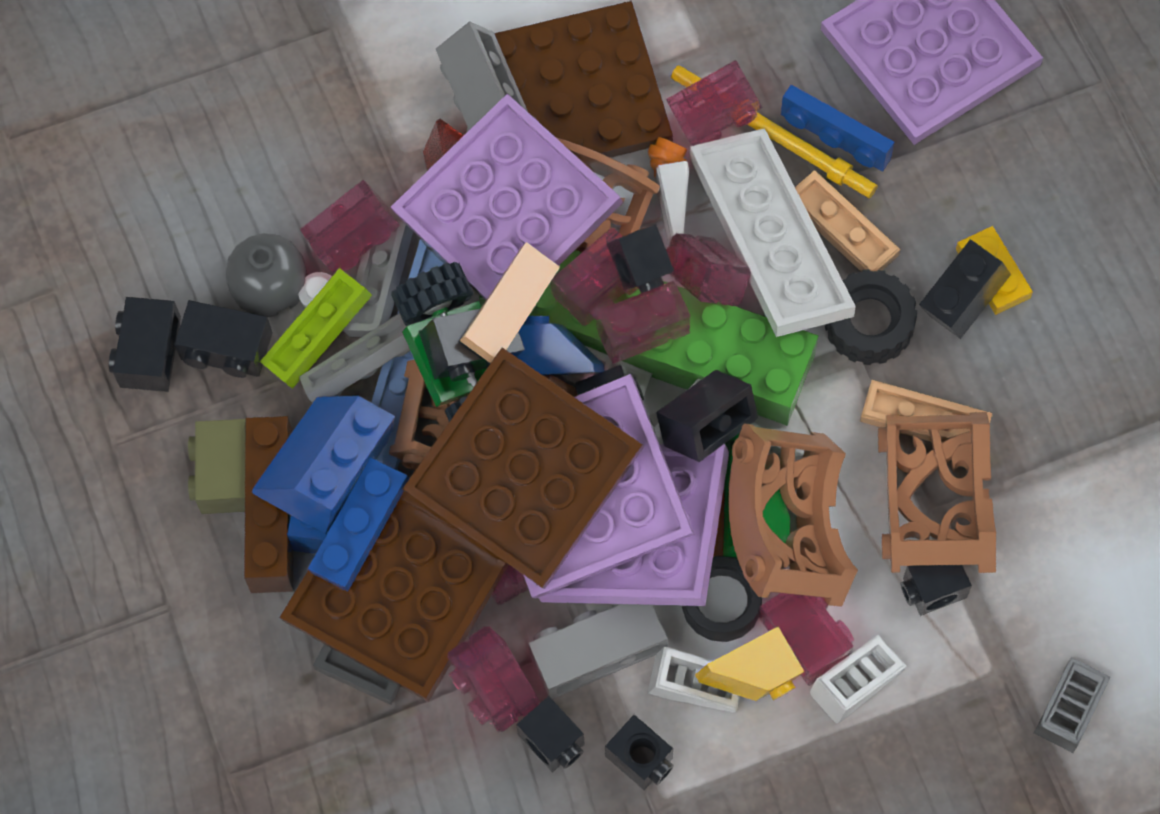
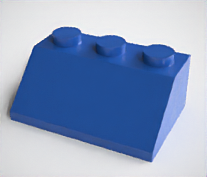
M360 396L317 397L252 489V493L318 531L327 534L370 457L376 460L388 443L395 416Z

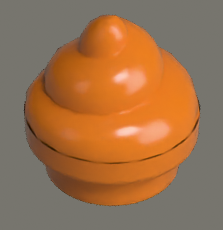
M658 136L655 145L650 144L648 149V156L651 159L650 166L654 170L655 179L658 165L687 161L684 159V156L688 149Z

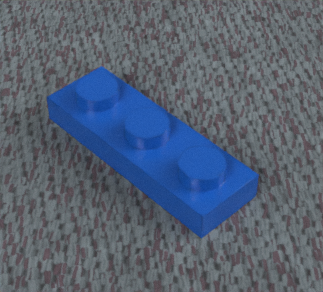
M790 85L783 95L781 115L785 117L789 124L798 129L805 128L818 135L820 140L832 148L839 147L852 154L855 160L863 166L875 167L882 172L891 160L894 141L793 85Z
M370 457L309 565L308 570L312 574L349 591L402 496L403 488L408 482L409 477Z

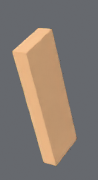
M815 170L795 187L816 230L861 272L867 269L876 272L878 270L882 271L899 256L901 249Z
M526 242L519 249L460 341L491 363L501 348L507 350L560 266Z
M871 380L860 422L877 427H886V415H970V412L986 411ZM987 412L988 419H989V423H990V420H991V417H992V413ZM938 429L943 443L952 437L970 431V429ZM901 430L900 432L931 441L928 430Z

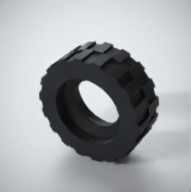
M867 269L862 270L860 273L855 274L853 272L842 281L854 304L856 305L858 302L866 299L880 301L888 308L891 322L884 332L877 335H866L859 332L853 326L850 318L825 324V331H828L829 342L834 344L836 351L840 355L844 354L849 358L848 360L855 363L859 361L863 362V365H871V363L882 364L886 363L890 358L895 359L900 355L902 349L907 348L913 336L917 320L914 296H911L909 287L906 284H902L898 277L885 274V271L878 270L876 272Z

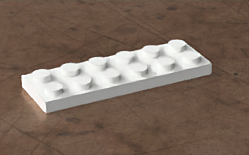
M765 128L690 146L689 158L775 336L778 337L854 317L856 306Z

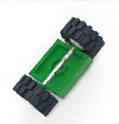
M457 262L445 263L439 268L438 266L433 267L428 272L423 271L417 274V277L409 278L405 281L406 283L398 285L391 292L401 318L407 326L402 331L403 336L435 406L439 407L452 401L460 400L445 409L444 412L449 422L486 369L477 370L473 376L461 381L452 382L450 377L434 380L419 332L433 318L481 309L482 306L477 301L453 310L454 307H459L465 301L471 299V296L474 294L460 263Z

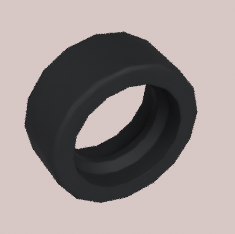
M715 556L712 560L710 578L727 576L740 582L747 594V606L743 614L737 619L725 623L714 622L706 618L700 611L699 606L682 605V610L686 622L698 635L711 641L729 642L743 637L754 628L761 614L763 597H758L745 579L738 559Z

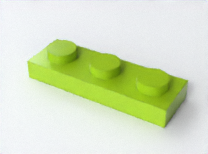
M339 268L260 362L293 389L300 381V376L308 372L370 299L372 294Z

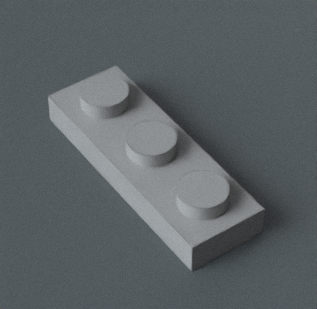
M371 221L356 281L366 288L372 296L343 329L349 337H363L390 320L394 305L391 292L400 283L413 230L403 221Z
M400 313L301 375L300 380L309 400L313 403L317 397L339 396L345 388L360 379L369 378L380 366L394 357H401L407 354L410 349L402 333L407 326L404 324Z

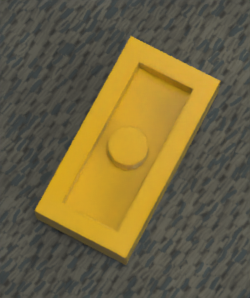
M993 226L957 242L956 251L958 254L971 239L1002 261L1011 273V276L988 303L995 315L1031 299L1032 289Z

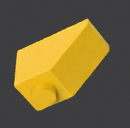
M776 627L708 663L695 676L699 683L757 701L770 694L774 701L796 688L792 681L804 673V670L779 627Z

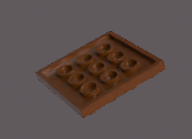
M632 1L494 33L528 113L554 137L581 145L610 158L648 149L650 144L655 145L658 136L673 142V133Z
M501 348L408 480L403 490L545 589L640 454L644 445L513 354Z
M404 491L349 591L312 574L308 570L279 618L288 625L429 702L509 564Z

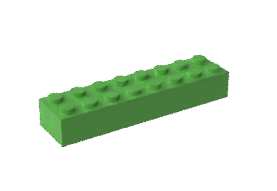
M574 250L559 265L560 268L529 314V316H549V323L563 325L584 346L652 373V378L686 390L697 379L702 380L714 370L749 383L752 386L757 415L786 426L789 424L814 360L819 335L804 330L776 337L767 317L663 281L664 285L644 293H640L638 287L624 290L614 263ZM480 295V304L483 306L486 300Z

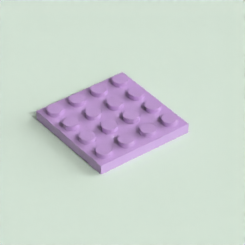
M856 0L821 22L820 30L913 145L1036 69L1043 60L1041 54L995 0Z
M506 94L391 206V209L446 263H460L469 285L487 300L519 249L526 242L559 266L623 202L614 190L511 96Z
M631 374L575 396L583 404L643 444L644 448L545 589L541 588L524 575L531 597L534 599L694 535L635 380Z
M659 444L694 532L693 536L539 597L540 601L551 603L705 606L729 457L726 445L723 444L702 461L697 462L665 447L664 444Z

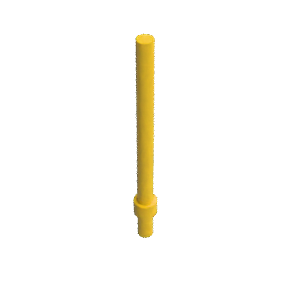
M678 65L673 70L671 79L753 129L760 130L765 128L770 139L826 172V177L839 186L846 184L869 199L874 195L878 185L852 170V164L840 157L835 160L684 67Z

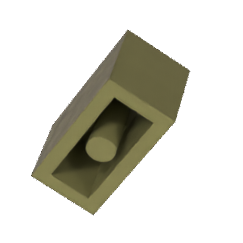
M246 419L195 422V436H189L188 439L190 461H195V475H190L188 478V492L190 501H196L201 514L245 512Z

